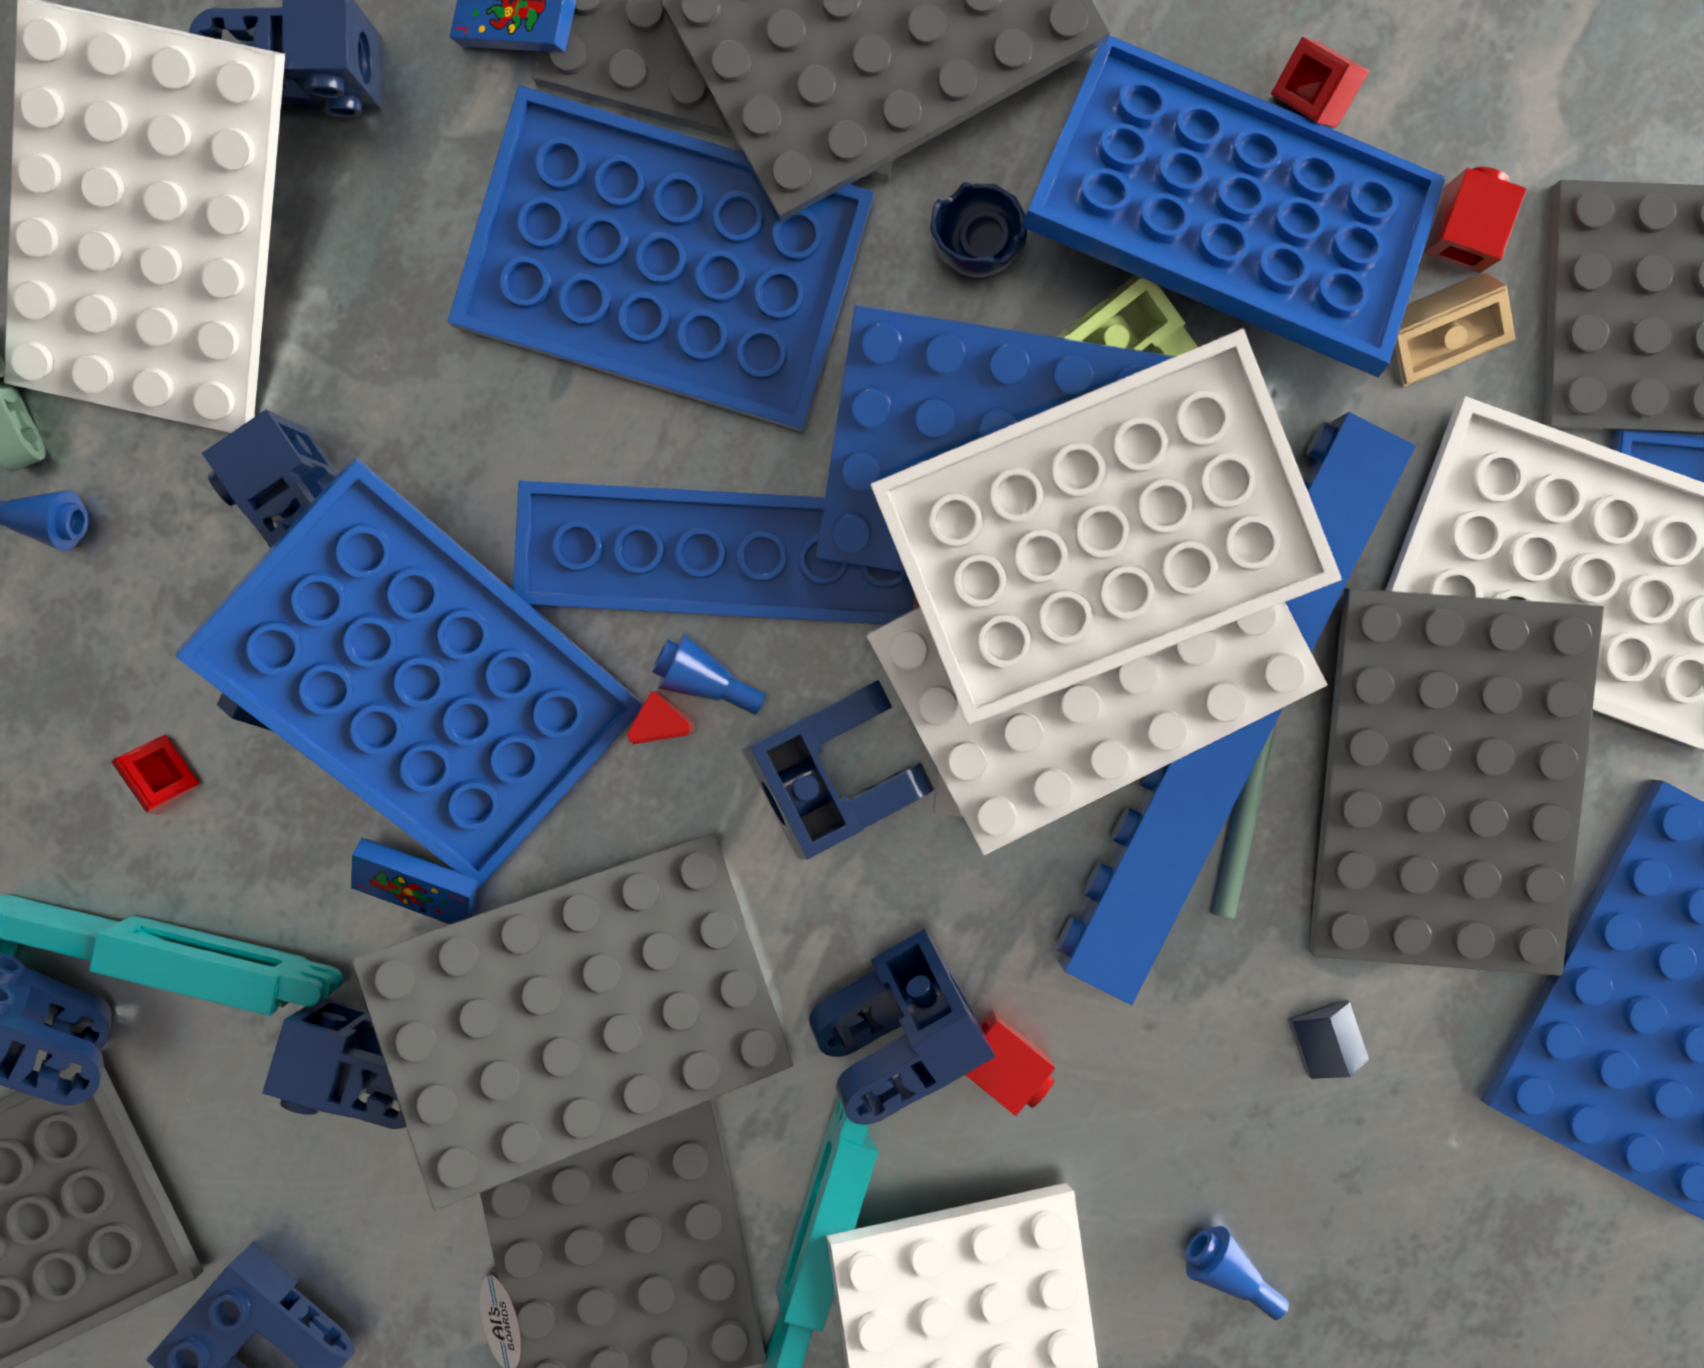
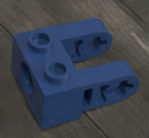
M282 0V7H216L201 12L190 26L189 33L219 40L222 37V30L227 29L236 40L245 41L237 44L285 54L283 79H286L288 87L285 88L286 84L283 82L281 106L323 109L326 114L337 117H356L361 115L362 109H381V35L355 0Z
M266 409L202 453L213 469V472L208 475V480L216 493L229 506L232 507L236 504L260 532L270 548L337 476V473L304 426ZM273 522H275L278 525L276 528L274 527Z
M879 680L742 749L798 859L808 860L935 790L921 762L908 766L848 798L846 796L839 797L818 756V753L823 751L820 745L892 708Z
M925 929L871 959L875 968L874 971L822 1000L810 1013L809 1025L817 1045L822 1053L832 1057L852 1054L901 1026L905 1032V1035L851 1065L839 1076L836 1083V1091L847 1118L853 1123L868 1125L882 1121L909 1104L945 1087L996 1057L953 971ZM868 1007L869 1011L864 1013L863 1010Z
M0 953V1085L60 1105H75L91 1098L100 1084L103 1069V1056L100 1049L108 1041L113 1015L109 1004L98 995L64 984L36 970L24 967L16 958ZM51 1003L59 1005L57 1014H54L52 1025L45 1023ZM81 1016L92 1019L91 1026H87L82 1033H76L71 1030L72 1023H76ZM38 1050L47 1052L46 1059L42 1060L40 1071L32 1070L36 1062ZM70 1063L82 1066L81 1073H76L71 1080L60 1077L61 1070H65Z
M324 998L316 1005L311 1007L305 1006L284 1019L262 1094L281 1099V1107L298 1114L314 1115L318 1111L356 1118L389 1129L406 1127L401 1111L392 1108L393 1100L397 1101L367 1010ZM364 1093L371 1094L367 1097L366 1102L360 1100Z
M251 1243L224 1269L146 1361L154 1368H248L235 1355L254 1331L281 1350L300 1368H342L354 1355L355 1349L347 1333L295 1288L298 1281L256 1244Z

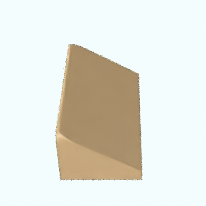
M1482 273L1408 304L1390 360L1399 385L1406 387L1516 340L1507 285L1489 274Z

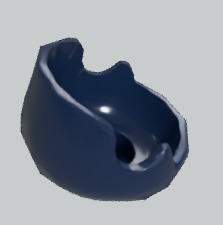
M964 182L951 196L944 201L938 199L933 206L930 226L932 239L942 260L961 275L979 278L994 275L1004 270L1019 256L1026 245L1027 229L1021 227L1025 213L1017 197L996 184L972 185L971 183Z

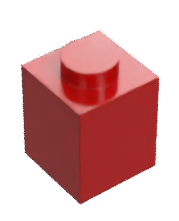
M1483 166L1473 169L1467 167L1447 184L1423 253L1482 273L1502 260L1527 188L1508 182L1509 176L1500 170Z
M992 1009L980 1026L996 1057L965 1074V1076L1013 1115L1017 1116L1026 1104L1030 1108H1034L1046 1096L1054 1083V1078L1050 1074L1054 1071L1055 1066L1045 1051Z

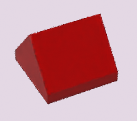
M659 690L651 691L627 733L628 741L635 745L693 734L696 726L692 718Z
M165 734L114 758L111 762L145 812L158 815L200 784Z

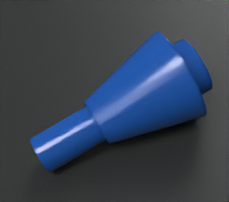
M71 490L0 501V525L60 551H69L75 547L88 528L87 510L83 506L80 497Z
M685 633L678 643L667 639L652 669V673L661 677L657 689L716 701L722 699L754 715L758 713L766 696V693L731 677V672Z
M1217 1226L1210 1230H1203L1193 1237L1186 1250V1273L1190 1279L1239 1299L1249 1300L1273 1320H1278L1285 1315L1289 1306L1288 1300L1262 1280L1258 1270L1225 1227Z

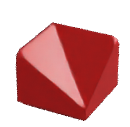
M1302 36L1274 86L1271 95L1317 123L1336 127L1341 122L1369 70L1323 43Z

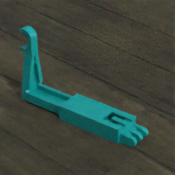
M9 894L0 896V953L14 958L20 943L91 961L90 972L267 1016L272 1015L277 1011L278 1007L282 1008L288 1002L306 1007L314 1006L340 988L343 983V975L338 968L308 961L306 957L135 915L118 922Z
M839 1096L825 1130L776 1289L780 1310L766 1352L767 1361L763 1363L762 1368H802L813 1330L823 1332L835 1294L826 1236L855 1229L879 1152L876 1145H873V1139L869 1137L867 1130L869 1124L860 1125L850 1121L846 1116Z

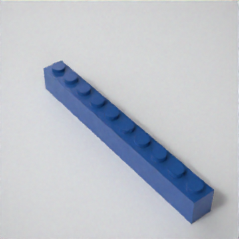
M1347 412L1334 419L1331 424L1324 421L1314 434L1306 452V455L1312 457L1313 460L1303 481L1342 578L1340 581L1285 602L1311 652L1416 445L1351 412ZM1283 708L1140 779L1139 785L1146 788L1136 809L1133 810L1127 807L1118 820L1111 838L1118 845L1108 865L1099 862L1093 870L1084 890V896L1090 898L1080 920L1071 917L1058 939L1056 951L1062 953L1058 963L1066 973L1131 1006L1133 1005Z

